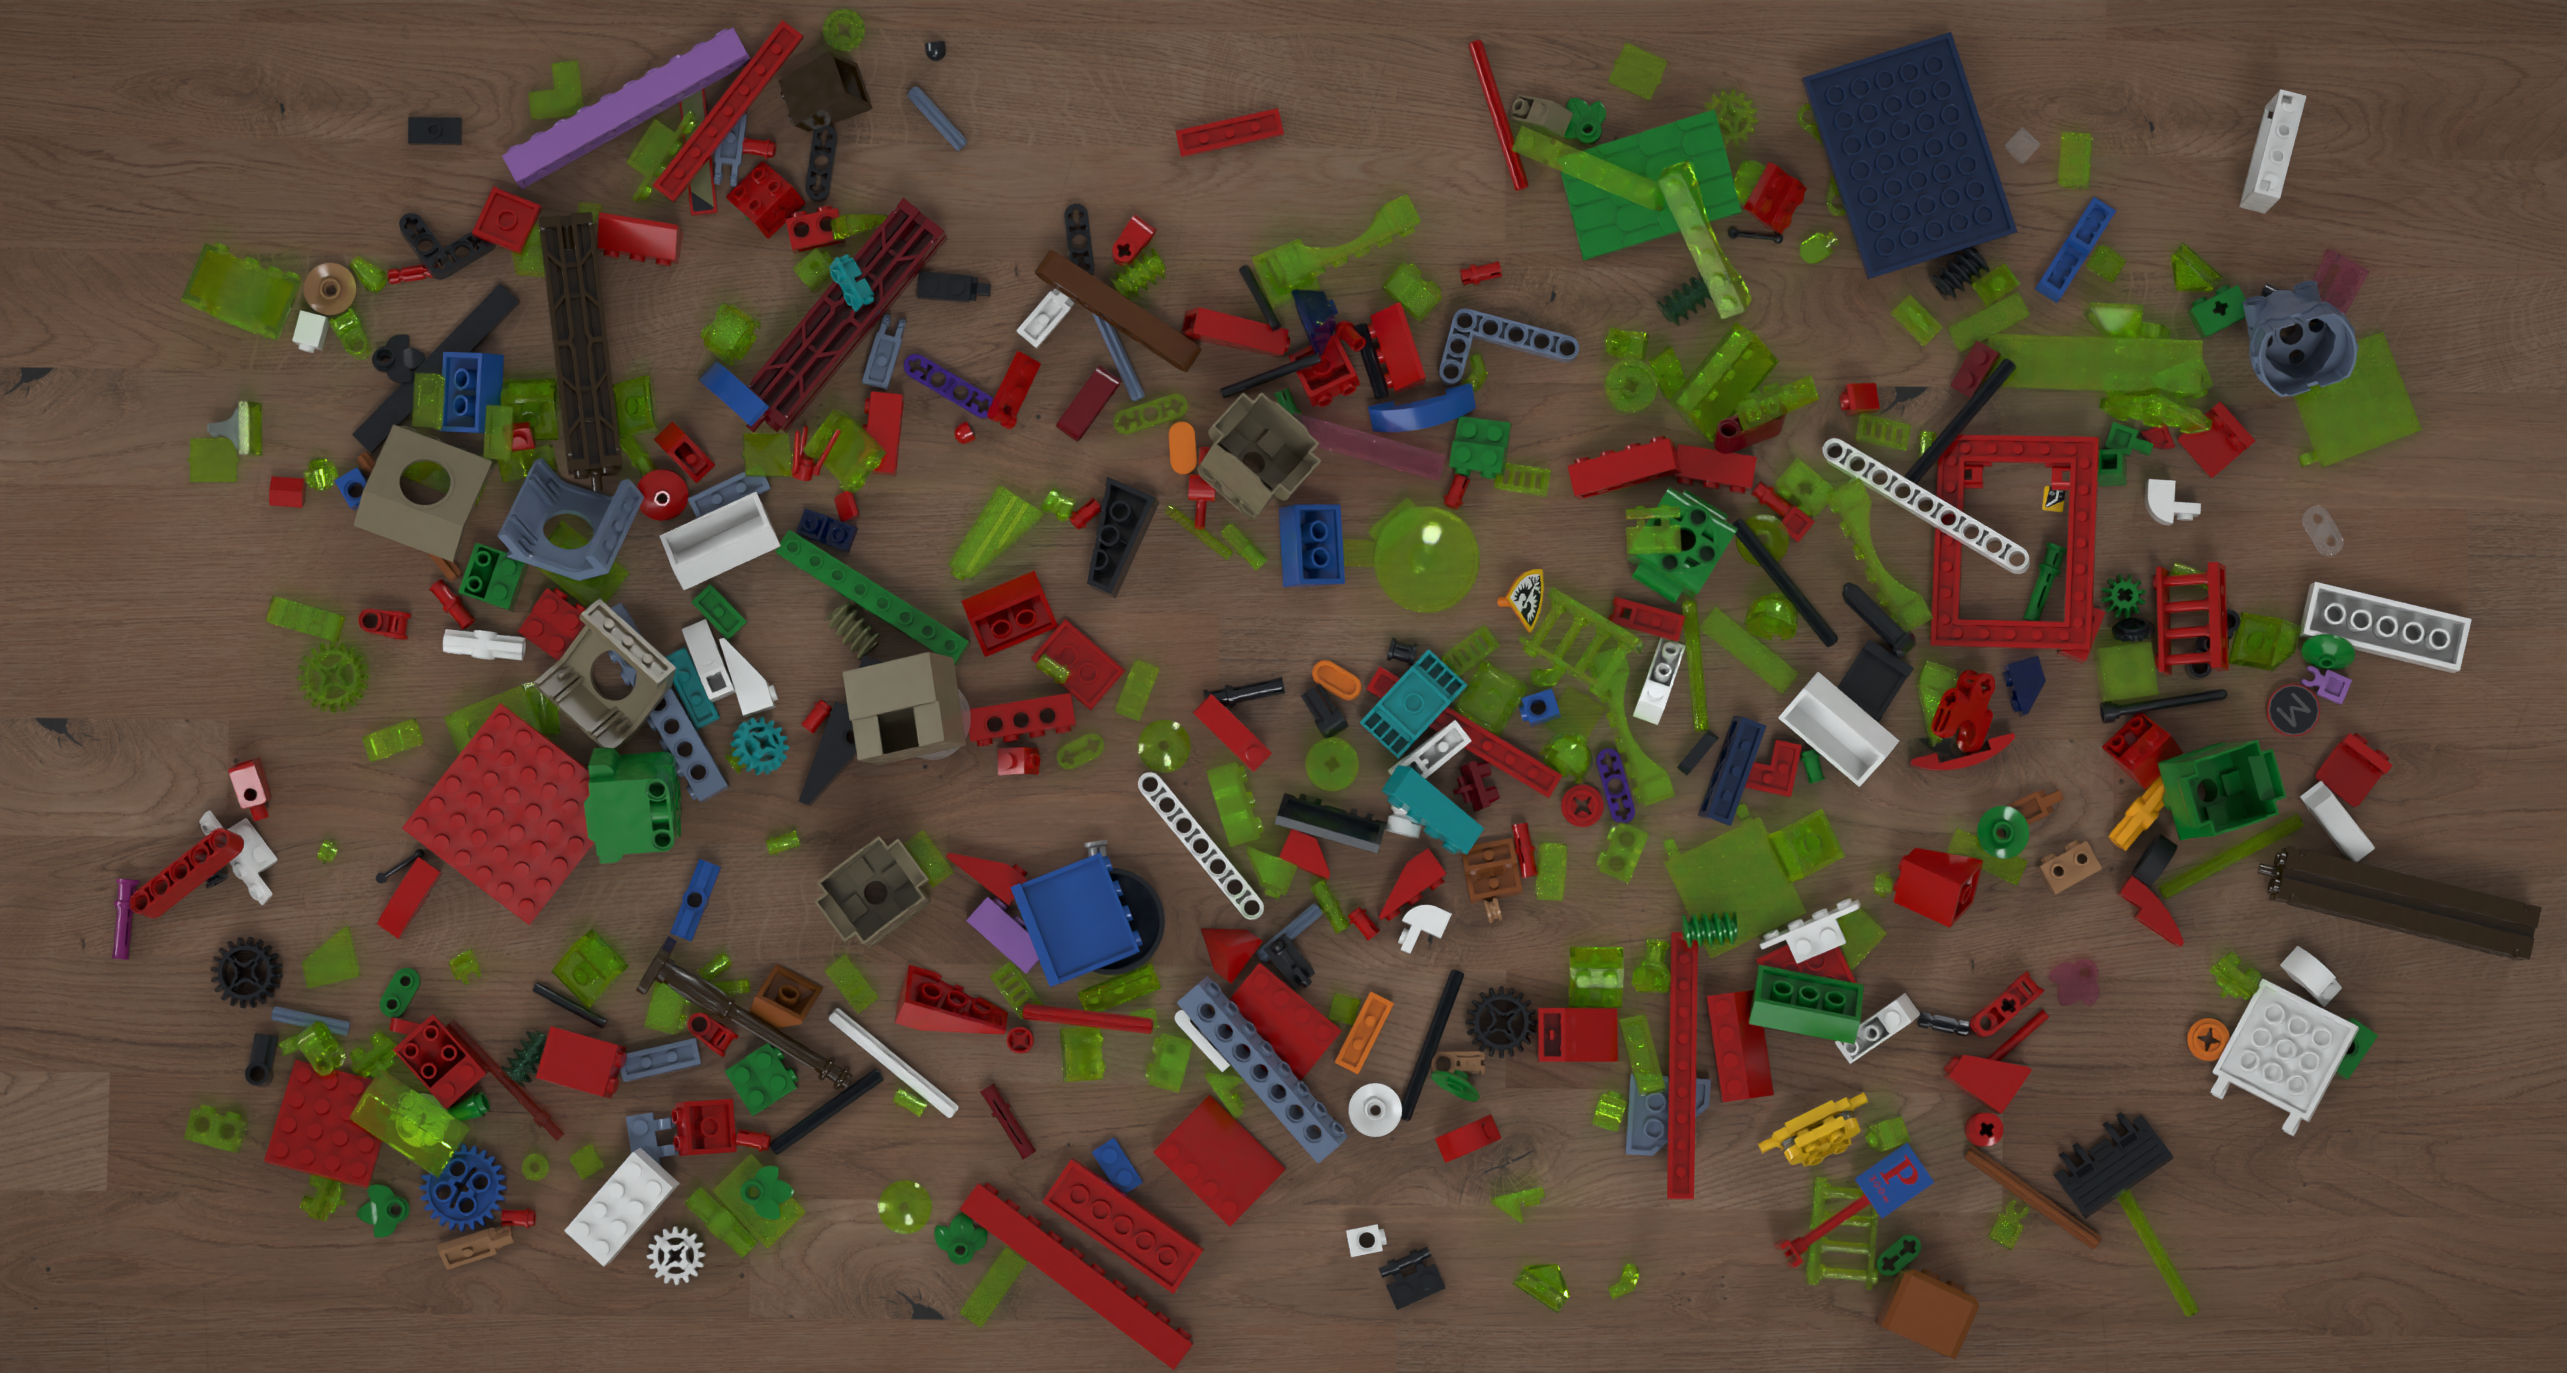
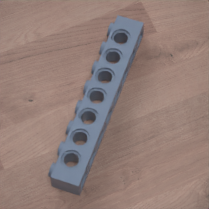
M619 603L611 608L641 635L624 604ZM614 650L607 651L613 663H620L623 669L620 675L627 686L632 684L634 688L636 684V670L628 665ZM671 686L663 697L666 700V707L662 711L653 710L646 720L654 732L657 730L660 732L663 739L659 742L664 751L672 753L675 757L678 775L680 778L685 776L690 785L686 786V789L692 799L696 800L698 798L701 803H704L730 786ZM671 720H677L680 725L678 732L675 734H668L666 731V725ZM684 743H690L693 747V752L688 757H682L679 753L680 746ZM697 766H704L706 769V775L701 780L693 778L692 773Z
M1206 976L1177 1002L1318 1164L1348 1138L1343 1126L1334 1121L1327 1113L1326 1107L1312 1096L1307 1085L1298 1080L1292 1073L1290 1066L1277 1056L1272 1045L1262 1039L1256 1032L1255 1026L1241 1015L1236 1004L1227 999L1215 981ZM1208 1004L1214 1007L1215 1012L1209 1009ZM1225 1024L1230 1025L1233 1032L1229 1031ZM1243 1044L1247 1045L1251 1052L1245 1050ZM1261 1064L1267 1067L1268 1072L1261 1068ZM1278 1084L1282 1085L1286 1092L1280 1090ZM1296 1105L1301 1106L1304 1112H1300ZM1314 1125L1318 1126L1321 1132L1316 1131Z

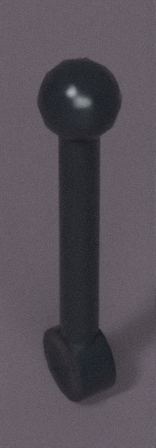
M1731 228L1728 232V236L1731 239L1745 237L1772 240L1777 244L1783 241V236L1779 233L1765 235L1738 232L1736 228Z
M417 849L414 855L386 873L377 874L376 881L380 884L385 883L392 874L418 857L423 858L425 855L424 851Z

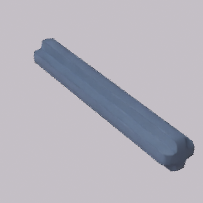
M1093 314L1133 402L1141 400L1145 397V394L1115 328Z

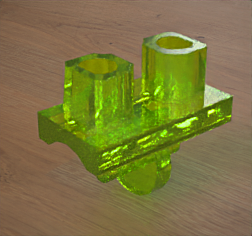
M1910 294L1890 313L1923 347L1943 329V326Z
M1667 345L1658 355L1648 359L1651 366V376L1656 378L1664 398L1670 399L1675 394L1681 396L1690 389L1691 386L1681 369V363L1671 346Z
M2230 952L2224 958L2219 959L2209 970L2218 978L2215 983L2223 988L2219 993L2220 997L2225 998L2229 993L2235 999L2241 996L2246 1001L2259 990L2260 986H2258L2262 975L2254 968L2247 969L2244 974L2240 972L2237 966L2240 964L2241 959L2234 952Z
M378 1031L370 1038L375 1048L367 1053L360 1046L349 1053L353 1062L350 1067L355 1073L365 1078L369 1075L375 1078L381 1073L388 1078L391 1076L388 1068L395 1063L393 1057L397 1054L393 1049L398 1044L381 1031Z
M311 1175L309 1185L318 1189L314 1198L306 1195L303 1197L300 1209L308 1213V1217L326 1222L329 1213L335 1214L338 1205L346 1206L347 1204L346 1200L340 1198L343 1192V1188L339 1187L340 1182Z

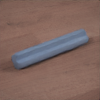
M918 86L913 87L907 93L908 98L957 151L963 149L967 144V140Z
M1312 904L1256 952L1257 956L1262 962H1267L1270 957L1263 950L1283 933L1292 941L1323 914V911L1317 904Z
M276 1006L273 1008L271 1019L274 1021L344 1036L348 1035L350 1031V1022L287 1008Z

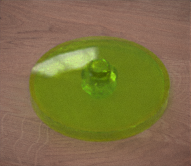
M1431 506L1414 507L1392 518L1380 532L1373 553L1374 572L1385 594L1398 605L1421 613L1439 612L1452 607L1462 600L1475 583L1480 564L1478 544L1468 525L1450 511Z

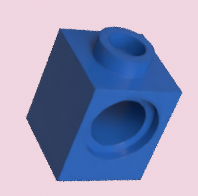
M358 467L334 480L349 507L354 511L359 508L362 495L358 498H353L351 490L355 485H362L364 490L367 483L365 475Z
M1552 688L1521 698L1523 706H1520L1519 710L1523 722L1529 720L1531 727L1561 717ZM1537 702L1546 705V710L1541 715H1535L1531 711L1532 706Z

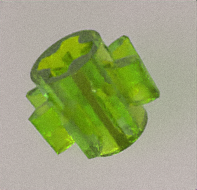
M325 458L313 459L308 464L309 470L303 471L305 482L309 483V488L313 487L317 491L330 489L334 485L333 479L338 478L336 467H333L332 461L328 462Z

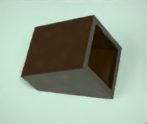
M830 51L779 80L782 89L781 97L787 104L790 122L793 126L807 132L873 109L858 64Z

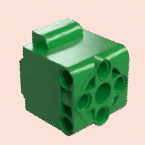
M1669 487L1629 551L1630 554L1627 560L1638 566L1631 578L1675 604L1681 593L1693 600L1703 587L1738 528L1726 521L1729 516L1728 514L1687 489L1681 494ZM1679 530L1689 531L1695 539L1694 547L1688 551L1678 550L1673 544V534Z
M2258 739L2230 743L2220 742L2157 763L2165 789L2163 803L2172 813L2179 840L2217 836L2266 820L2279 814L2276 801L2287 798L2273 749L2261 750ZM2200 782L2204 784L2206 789L2203 801L2197 794V787Z
M594 748L588 765L590 795L584 801L588 838L596 844L597 856H599L600 864L618 862L624 854L665 852L670 850L674 845L675 839L681 837V789L675 757L666 751L619 755L613 748Z

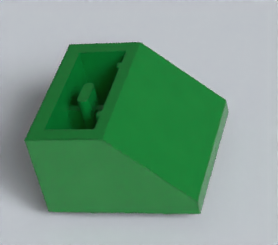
M475 543L458 593L513 612L529 564L506 557V552Z

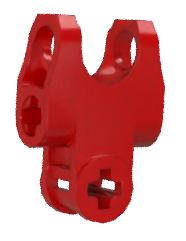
M2028 970L2016 978L2007 989L1971 1018L1970 1028L1977 1037L1993 1035L2015 1017L2020 1010L2031 1004L2045 991L2029 976ZM2021 982H2022V984L2027 988V990H2028L2032 995H2030V994L2025 990V988L2020 984ZM2003 1002H2008L2010 1004L2007 1007V1011H2004L2001 1008L2003 1006ZM1983 1016L1988 1017L1991 1021V1027L1987 1031L1983 1030L1980 1026V1020Z

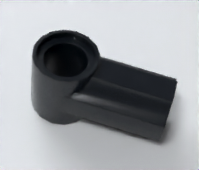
M1320 684L1301 695V698L1315 718V724L1326 741L1349 727L1339 709L1334 707Z
M255 1033L249 1065L245 1070V1078L250 1084L263 1088L269 1086L274 1078L273 1065L279 1037ZM258 1068H263L265 1076L261 1081L256 1082L254 1080V1072Z

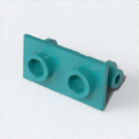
M846 254L840 259L839 257L835 258L829 266L831 277L836 283H839L844 292L843 296L846 303L857 312L863 304L868 305L874 301V293L865 278L858 282L854 279L861 276L862 273L853 257L850 258Z

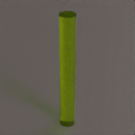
M1171 504L1164 513L1227 561L1234 553L1204 529H1195V523Z

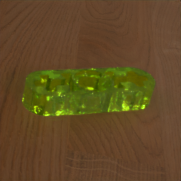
M1180 394L1168 395L1118 412L1113 420L1114 427L1121 435H1130L1182 418L1187 413L1188 404L1186 399ZM1172 400L1183 403L1184 406L1180 407L1179 413H1175L1174 410L1166 411L1168 416L1166 418H1163L1162 409L1158 405L1164 403V408L1170 407ZM1153 407L1158 411V418L1155 421L1148 422L1143 418V412L1146 408ZM1139 411V419L1143 425L1138 426L1137 421L1129 424L1130 428L1125 430L1124 426H1118V423L1122 421V416H1126L1127 419L1136 418L1133 412Z

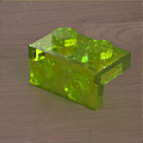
M1100 1028L1060 1029L1063 1082L1102 1080L1105 1072V1062L1102 1059L1103 1035L1100 1032Z

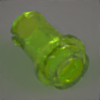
M1920 431V436H1917V439H1920L1918 459L1937 438L1936 432Z
M1046 654L1042 655L1036 665L1037 669L1054 678V682L1057 684L1059 682L1064 684L1071 674V670L1068 669L1067 665L1062 666Z
M796 830L775 838L770 836V839L765 840L769 855L775 854V856H778L780 852L801 847Z
M724 951L721 954L717 952L714 959L697 970L702 978L710 982L724 970H730V966L733 963Z
M899 1088L892 1101L896 1103L895 1107L901 1106L920 1118L928 1102L907 1092V1088L905 1090Z

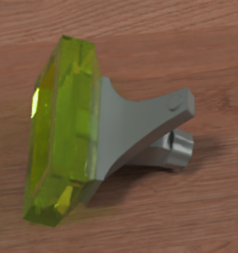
M239 401L238 409H235L230 419L207 424V432H210L213 437L223 435L229 438L234 443L236 449L239 450V454L252 457L262 456V404L252 401Z

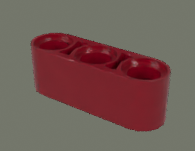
M1099 365L1059 419L1056 428L1078 442L1115 393L1122 380Z
M1768 402L1723 419L1717 425L1713 443L1714 448L1720 453L1729 454L1779 435L1783 429L1786 417L1785 407L1778 402Z

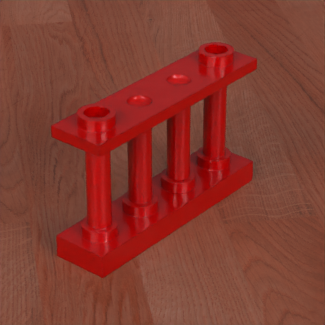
M2208 562V570H2205V573L2169 576V571L2161 566L2156 567V575H2153V587L2157 590L2158 653L2155 655V664L2159 672L2166 676H2171L2172 665L2208 663L2212 669L2218 672L2229 671L2226 566L2219 562ZM2195 584H2206L2208 586L2209 596L2203 600L2170 602L2169 587ZM2199 610L2209 612V623L2206 626L2171 628L2170 613ZM2207 636L2210 639V649L2207 652L2171 655V639Z

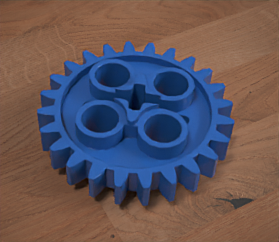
M465 1144L462 1145L461 1152H458L454 1145L451 1146V1154L441 1150L443 1158L440 1160L433 1156L432 1159L435 1162V1166H425L430 1171V1174L421 1175V1178L427 1181V1184L419 1186V1189L426 1191L427 1194L420 1197L422 1201H429V1204L424 1209L426 1211L434 1210L431 1218L435 1220L441 1217L439 1225L443 1227L449 1222V1229L452 1231L456 1228L457 1224L461 1232H465L466 1225H469L475 1231L476 1222L485 1227L486 1222L484 1218L489 1217L494 1220L493 1209L497 1211L502 1210L497 1205V1202L506 1201V1198L500 1195V1192L506 1191L508 1188L500 1185V1182L507 1178L505 1175H498L503 1167L501 1165L493 1166L496 1161L494 1156L486 1160L488 1155L486 1150H483L478 1155L477 1146H473L470 1152H468ZM459 1163H463L465 1165L464 1174L458 1177L454 1176V1167ZM476 1167V1173H474L469 1179L472 1169ZM480 1177H487V1187L478 1190L476 1188V1181ZM460 1184H466V1186L469 1188L467 1193L464 1191L461 1192V1190L458 1188ZM449 1186L451 1188L450 1197L445 1200L440 1199V1190L443 1187ZM457 1199L456 1206L451 1209L450 1205ZM466 1200H473V1210L469 1213H463L462 1204Z

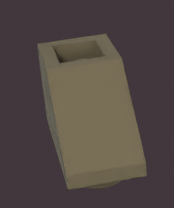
M1517 94L1508 118L1542 133L1564 137L1573 113L1554 101Z

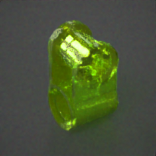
M352 307L348 308V312L336 319H328L336 336L353 358L363 360L370 356L372 344ZM358 340H363V349L353 352V344Z
M315 1021L296 1035V1045L304 1053L317 1073L328 1075L335 1067H339L345 1062L346 1054L344 1049L338 1044L329 1028L323 1022Z

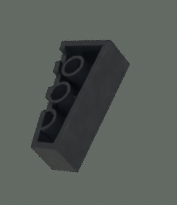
M1107 477L1105 496L1102 501V512L1097 527V538L1087 584L1092 589L1116 599L1156 512L1159 501L1149 494Z

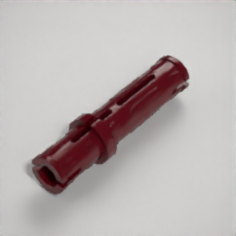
M993 1083L982 1090L980 1094H982L993 1112L991 1113L992 1117L998 1119L1022 1160L1036 1152L1037 1150L1033 1147L1009 1109L1011 1105L1009 1102L1006 1104L995 1084Z

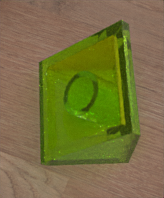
M650 375L613 384L619 437L660 432L654 380Z

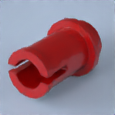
M744 137L742 152L743 154L764 156L768 160L775 157L777 145L771 139L764 141Z
M1345 320L1339 322L1335 327V334L1339 340H1344L1354 352L1363 349L1366 340L1353 328V323Z
M1455 474L1448 494L1443 497L1445 500L1443 504L1451 509L1458 510L1459 506L1463 505L1462 498L1468 484H1470V480Z
M1091 497L1078 511H1072V516L1068 519L1077 530L1085 529L1087 527L1086 524L1102 511L1101 506Z
M822 699L818 703L814 702L815 707L801 723L804 728L815 734V731L826 717L830 716V712L833 709Z
M1359 906L1347 917L1350 919L1349 923H1353L1366 940L1369 941L1380 929L1366 915L1365 912L1367 910H1362Z
M740 1128L737 1134L736 1145L759 1149V1152L768 1151L772 1137L766 1131L758 1133Z
M528 1207L526 1210L503 1209L501 1221L504 1222L501 1224L502 1226H525L526 1229H530V1226H535L536 1211Z

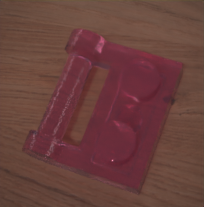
M2326 249L2323 254L2324 260L2312 281H2316L2318 289H2320L2333 264L2340 266L2325 296L2320 295L2321 302L2327 301L2340 312L2346 314L2370 271L2338 253Z

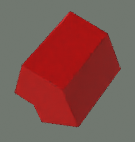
M271 476L269 506L302 508L305 504V478Z

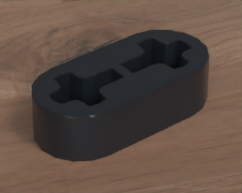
M1708 729L1677 768L1687 776L1719 737Z

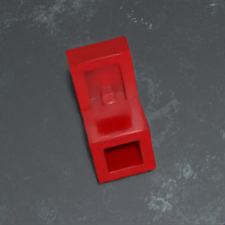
M1490 1114L1435 1138V1141L1445 1163L1502 1138Z

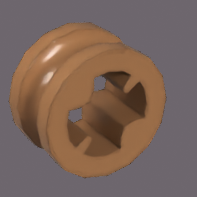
M1493 898L1491 902L1483 901L1489 923H1493L1494 919L1501 921L1502 915L1497 898Z

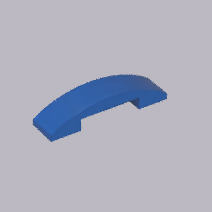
M715 361L698 379L750 426L769 408L718 361Z
M1472 384L1445 389L1446 395L1395 406L1394 401L1368 406L1372 429L1376 432L1412 431L1436 426L1461 417L1476 408Z

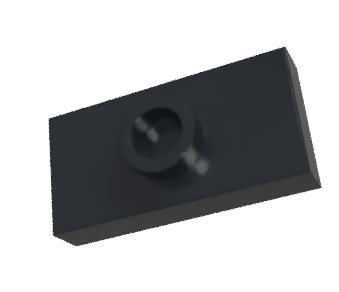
M408 117V144L462 145V118Z

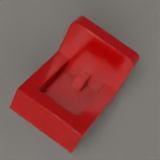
M1017 747L998 749V775L1039 774L1040 756L1038 748Z

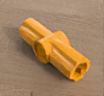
M2161 776L2150 785L2142 796H2139L2124 813L2123 819L2108 835V838L2122 850L2126 851L2143 830L2146 831L2159 816V811L2164 806L2163 794L2165 792Z

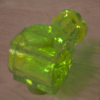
M1647 939L1646 959L1641 961L1640 966L1634 969L1631 985L1639 993L1664 994L1669 991L1671 979L1667 965L1664 964L1665 953L1669 948V943L1657 939Z

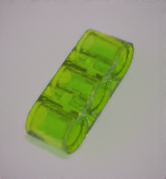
M272 596L265 622L338 643L346 617Z

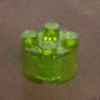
M723 303L716 312V319L711 325L708 324L703 329L700 337L704 339L703 346L705 349L730 366L735 365L733 360L735 358L741 360L754 344L757 336L753 333L755 328L760 330L761 323L735 304L727 305Z
M1625 359L1616 363L1608 372L1604 381V396L1608 405L1618 414L1637 415L1647 410L1653 403L1658 390V380L1654 370L1649 365L1636 359ZM1630 381L1631 385H1637L1634 393L1624 389L1627 382Z
M1333 737L1325 738L1317 742L1309 750L1306 757V773L1310 782L1316 788L1329 793L1340 792L1347 789L1357 777L1359 770L1358 756L1354 748L1345 740ZM1331 758L1336 759V764L1340 765L1339 768L1334 769V772H1329V768L1324 766L1325 763L1330 762Z

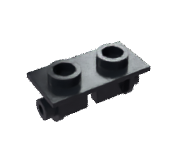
M1285 933L1263 949L1294 990L1301 985L1303 988H1306L1312 983L1310 978L1315 972Z

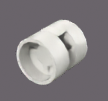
M1391 805L1394 813L1388 816L1385 830L1403 836L1419 838L1422 825L1409 820L1405 816L1407 812L1402 808L1398 809Z

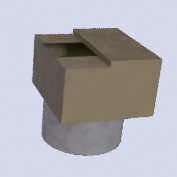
M926 652L843 672L849 719L853 724L858 761L883 765L914 757L938 760L946 758L960 747L966 746L965 739L970 729L971 714L968 702L957 686L953 658Z

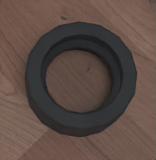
M2159 834L2140 857L2132 871V876L2145 885L2151 886L2169 864L2178 845L2162 834Z

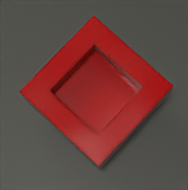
M530 421L504 425L503 433L509 452L535 449L536 440Z
M1794 505L1777 527L1798 543L1815 521Z

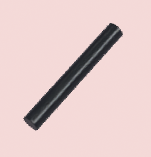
M1242 266L1239 272L1272 331L1280 329L1281 324L1249 266Z
M539 982L535 984L532 990L601 1029L607 1023V1019Z

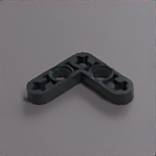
M408 213L399 221L402 236L429 274L438 280L448 278L493 251L496 247L493 243H486L481 241L480 238L473 236L471 231L443 248L419 215ZM408 223L416 225L419 234L417 237H415V233L411 228H407ZM429 241L433 244V248L430 251L423 252L418 248L419 244ZM472 241H473V243H474V246H475V245L477 246V250H476V251L474 250V247H473V245H472V243H471ZM465 247L470 250V253L465 258H459L455 255L456 250ZM448 255H451L454 264L448 259ZM438 262L441 265L444 264L445 269L441 270L439 267L436 268L435 264Z

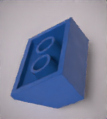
M443 352L439 431L500 434L504 355Z
M1290 505L1279 508L1283 587H1315L1345 584L1341 505Z

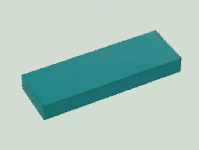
M686 647L666 656L665 658L676 667L673 684L696 730L721 719L714 703L707 696Z

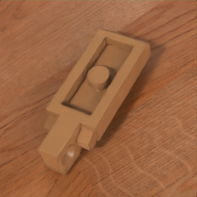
M499 1226L438 1244L437 1249L445 1268L449 1270L496 1255L497 1250L505 1245L514 1243V1237L510 1226Z

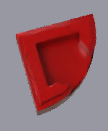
M2166 423L2140 433L2145 441L2154 444V448H2161V450L2175 448Z

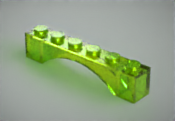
M1521 126L1512 148L1514 152L1651 210L1661 212L1670 187L1593 156L1529 127Z
M1687 160L1664 168L1657 180L1721 319L1746 312L1752 298L1742 276L1729 263L1715 238L1705 212L1699 183L1689 161Z
M1405 194L1385 203L1379 208L1364 234L1349 243L1328 248L1307 247L1295 243L1272 253L1265 262L1278 288L1280 289L1288 285L1289 289L1303 283L1302 278L1310 275L1312 279L1324 274L1326 272L1325 268L1331 265L1336 269L1348 263L1347 258L1355 255L1357 259L1369 254L1371 252L1370 248L1376 245L1380 249L1393 242L1392 238L1400 235L1401 239L1412 235L1416 232L1414 228L1421 223V220L1408 194Z
M1853 477L1829 490L1827 493L1830 498L1827 499V503L1834 514L1838 512L1842 520L1839 523L1840 528L1846 537L1850 536L1855 545L1851 546L1858 560L1863 559L1867 567L1864 569V573L1871 584L1875 582L1879 590L1876 593L1877 598L1883 607H1888L1892 614L1889 617L1905 632H1909L1933 619L1923 597L1898 583L1885 570L1877 558L1869 531V513L1872 501L1860 478Z
M1622 646L1591 656V663L1587 665L1592 678H1597L1600 684V688H1597V693L1601 703H1606L1609 709V713H1606V718L1610 728H1615L1618 738H1615V743L1619 753H1624L1627 763H1624V768L1628 778H1633L1636 788L1633 789V793L1637 803H1642L1645 808L1675 797L1676 795L1667 770L1655 764L1643 753L1628 728L1624 710V694L1630 668Z

